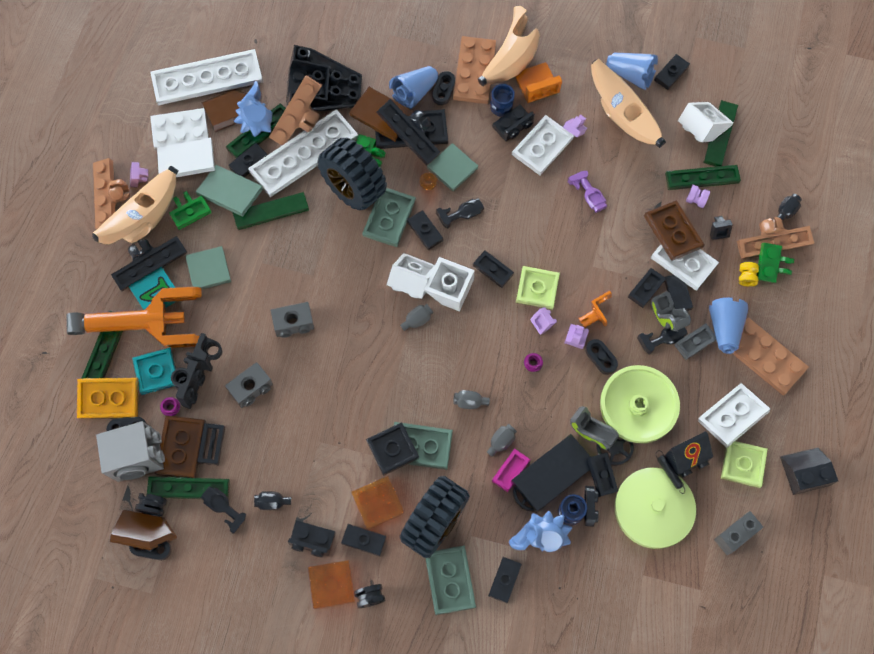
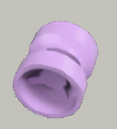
M693 185L686 202L696 203L698 207L704 208L710 191L706 189L701 190L698 186Z

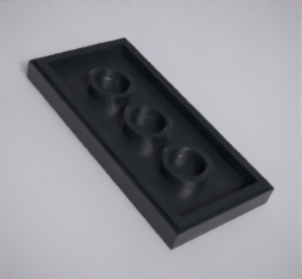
M445 109L422 111L425 114L419 121L422 122L426 117L431 121V126L424 133L433 145L448 144ZM375 131L376 147L379 149L408 147L400 137L393 141Z
M570 434L514 477L511 483L537 513L590 471L587 458L591 456L574 436Z

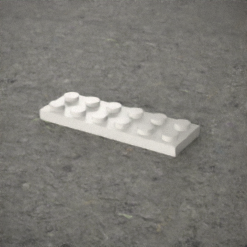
M255 49L150 72L158 105L254 85L255 81L258 84L263 83Z
M336 109L318 121L312 131H303L248 169L271 198L318 166L319 154L337 139L350 138V140H356L358 134Z

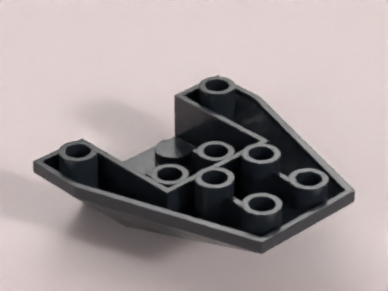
M294 45L288 71L287 106L307 75L322 85L310 107L312 110L326 111L353 108L361 98L362 74L312 48Z

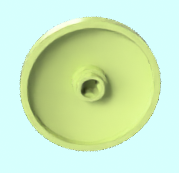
M635 365L617 371L608 379L601 393L600 409L605 423L617 430L620 438L634 443H650L661 439L673 428L679 416L680 400L674 384L667 376L654 368Z
M662 468L641 469L626 478L618 489L614 507L617 522L628 538L643 547L662 549L677 544L687 536L695 521L696 503L691 489L682 478L680 479L684 484V488L680 489L675 488Z

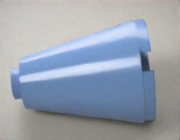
M614 52L608 56L606 65L620 77L646 90V87L649 88L656 72L654 64H658V56L654 54Z
M427 66L393 77L389 81V88L393 89L394 92L392 95L393 99L409 109L414 108L436 83L438 72L431 66Z
M729 297L712 301V305H709V312L718 348L723 353L731 354L739 348L748 313V304L744 300L739 299V302L733 301V298Z

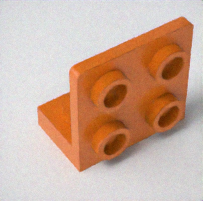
M546 62L524 69L515 76L527 103L559 93L562 85L560 75L553 77Z

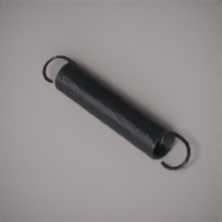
M664 454L660 457L656 456L675 488H684L683 482Z

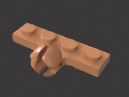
M307 75L304 77L269 138L280 145H284L289 141L296 128H302L306 132L312 131L320 115L312 110L310 106L320 90L321 84Z
M110 158L93 163L96 230L115 213V205L120 201L127 200L130 196L129 193L123 195V193L130 191L127 183L122 179L114 180L113 161Z
M774 217L773 220L769 218L759 224L760 236L737 241L741 259L760 256L762 243L782 246V251L814 244L810 226L786 230L783 227L782 219L779 217Z

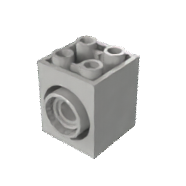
M141 421L96 434L101 472L113 480L120 482L137 479L145 474L164 469L163 462H165V457L160 449L161 435L145 422Z

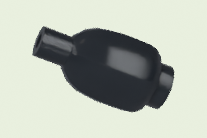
M792 194V196L785 197L781 202L777 217L781 218L782 222L784 219L793 217L801 208V197L797 194Z
M262 491L259 495H254V507H258L260 510H278L283 505H291V497H283L279 492Z

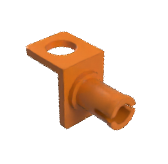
M611 291L592 300V311L578 318L584 328L598 320L603 323L604 327L607 326V320L598 305L612 297Z

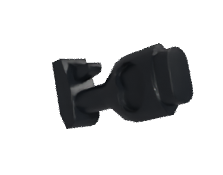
M472 198L462 203L458 211L447 215L451 211L450 207L448 209H436V215L442 225L448 229L451 222L459 218L470 219L480 214L484 210V206L479 198Z
M685 327L678 331L664 328L660 336L650 341V338L653 336L652 332L650 334L641 333L637 339L645 352L650 355L655 347L663 343L675 344L688 335Z
M209 486L200 497L204 500L203 503L216 513L224 512L234 520L233 523L229 520H224L232 534L245 521L246 514H239L230 507L228 497L216 487L212 488Z

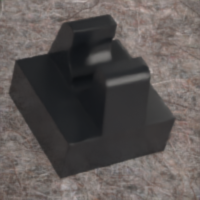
M722 216L714 217L715 222H712L710 231L711 239L729 238L733 226L731 220H724Z

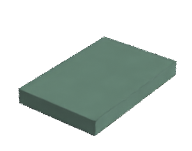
M215 165V171H211L196 190V194L243 217L263 188L251 180Z
M386 188L385 193L375 201L362 235L398 247L407 224V219H409L416 202V197Z
M403 423L419 455V459L409 463V465L447 470L453 430Z
M465 546L436 550L430 558H425L435 615L476 608Z

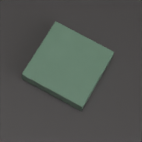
M452 143L427 166V169L451 191H454L478 169V165Z
M222 246L185 255L193 287L206 289L231 282Z

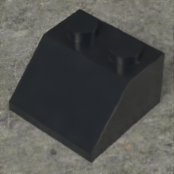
M819 448L780 457L793 495L829 487L839 481L831 460Z

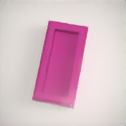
M514 448L492 479V482L508 493L513 486L511 480L527 467L531 459Z

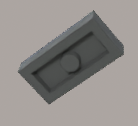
M704 324L676 342L674 346L683 358L687 360L715 342L716 336L710 327Z

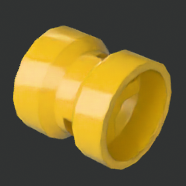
M753 262L741 263L739 284L746 287L758 285L757 273L759 272V265Z

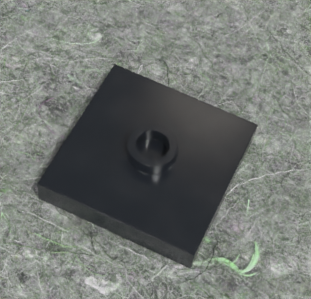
M402 422L366 439L383 476L419 459V455Z

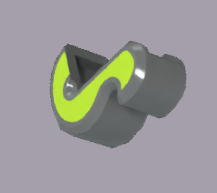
M668 291L652 298V309L662 327L678 331L690 325L691 317L685 309L674 308L673 300Z
M579 407L570 419L572 428L581 437L590 442H596L602 449L609 450L619 437V433L613 427L592 418L587 407Z

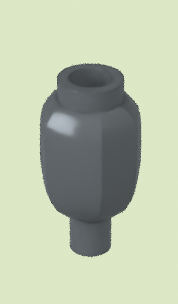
M428 304L418 305L407 314L406 321L400 326L404 331L410 327L418 328L430 320L433 311Z
M461 390L458 393H454L453 404H457L458 407L464 409H477L481 405L489 406L490 402L489 398L482 397L479 393L469 390Z
M510 424L501 426L492 436L491 447L487 453L493 457L497 451L502 452L514 442L517 431Z

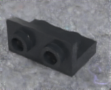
M519 104L495 121L492 127L505 141H508L509 139L516 138L523 129L530 128L534 123L535 114L533 112L528 113Z
M296 520L291 538L288 539V544L295 551L303 552L305 549L312 551L311 555L323 558V555L329 556L336 532Z

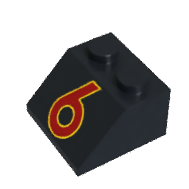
M707 431L672 447L664 455L678 476L685 478L693 473L692 469L698 467L701 470L710 465L709 461L713 458V452Z

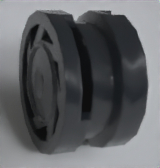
M139 493V504H136V511L163 516V507L167 504V499L152 494L144 496V493Z
M375 584L354 591L355 597L358 598V609L371 607L386 601L385 596L381 592L383 589L382 584Z

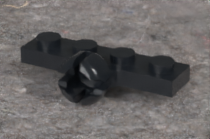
M389 99L376 112L426 166L440 153L424 134L431 126V121L428 117L422 122L419 121L425 114L422 111L416 110L411 116H407Z
M175 236L156 248L152 247L147 239L138 240L142 248L140 251L134 243L130 245L128 252L133 261L111 274L121 292L160 267L163 268L185 255L187 251L179 238Z

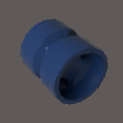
M496 85L491 92L490 109L496 116L502 117L513 109L515 92L510 85Z
M576 494L566 496L558 507V516L564 515L563 523L569 526L578 524L587 512V503L581 496Z

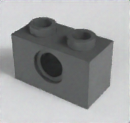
M309 302L271 309L277 337L286 338L294 333L305 334L314 329ZM290 319H297V322L294 324L288 323Z
M256 362L227 383L225 387L238 405L243 408L253 404L255 398L260 394L264 395L269 392L273 383ZM248 384H255L252 390H246Z
M749 511L714 540L725 554L729 555L764 527L752 512Z

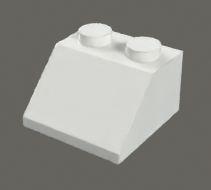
M709 102L688 103L678 119L683 125L682 127L695 135V139L699 142L713 141L733 125L730 119Z
M403 253L393 264L387 285L395 291H403L413 298L422 299L426 294L424 288L435 265Z
M439 257L424 291L440 304L460 312L474 281V270Z

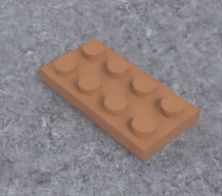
M462 36L453 100L488 104L491 84H486L482 87L478 82V78L482 76L494 58L496 40Z
M749 317L746 319L739 348L732 354L784 396L809 366Z

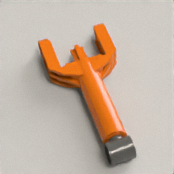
M200 287L162 288L152 299L151 304L145 310L89 313L85 314V316L84 313L66 314L67 334L83 335L85 331L92 333L145 329L166 348L195 347L200 336L195 334L166 335V324L185 323L184 312L165 313V304L163 302L195 300L202 297V289Z

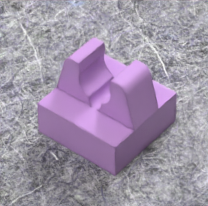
M580 114L579 117L576 116L575 119L572 118L566 121L563 128L578 138L587 130V127L583 125L586 118Z
M132 162L130 187H138L139 182H147L148 169L139 168L138 162Z
M545 307L539 309L530 319L540 335L546 333L557 322L556 319H552L550 310H546Z
M571 324L565 344L583 349L589 330L582 326Z

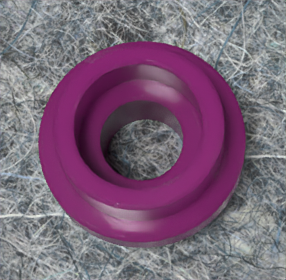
M530 353L524 359V366L530 372H537L543 366V359L537 353ZM530 361H536L537 365L532 366Z
M167 397L161 402L160 410L165 416H175L180 410V403L174 397ZM169 405H174L172 410H167Z

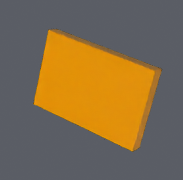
M138 378L77 379V418L138 417Z

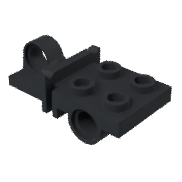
M204 333L200 334L193 353H186L187 357L183 361L188 364L187 369L177 368L171 374V381L178 390L175 397L183 407L191 409L192 404H195L198 399V389L205 381L204 370L212 372L213 366L210 361L219 359L223 353L219 342L208 338ZM212 346L218 347V352L214 355L208 354V350Z

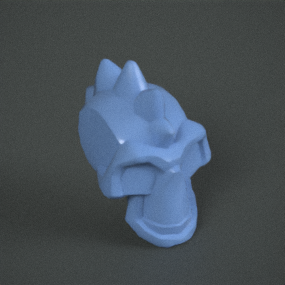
M257 81L254 82L247 95L237 103L240 108L236 110L238 116L234 120L235 123L242 124L241 133L251 130L254 137L261 131L271 132L272 122L271 110H268L265 104L259 101L261 99V91Z
M550 511L543 517L532 513L530 521L525 524L516 536L509 540V544L517 550H525L531 544L533 547L540 548L541 551H557L562 546L571 543L567 535L571 531L572 526L563 524L564 515L553 518Z

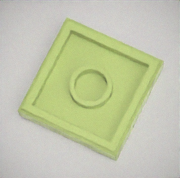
M523 266L516 303L553 309L560 273Z
M733 442L725 450L721 479L761 488L768 449L742 442Z

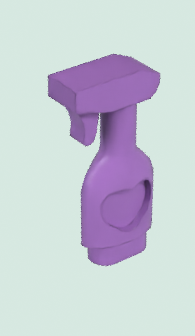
M581 171L568 177L567 182L569 185H574L577 190H579V183L581 182L586 190L585 200L596 213L607 207V201L601 191L592 187L587 180L588 171Z

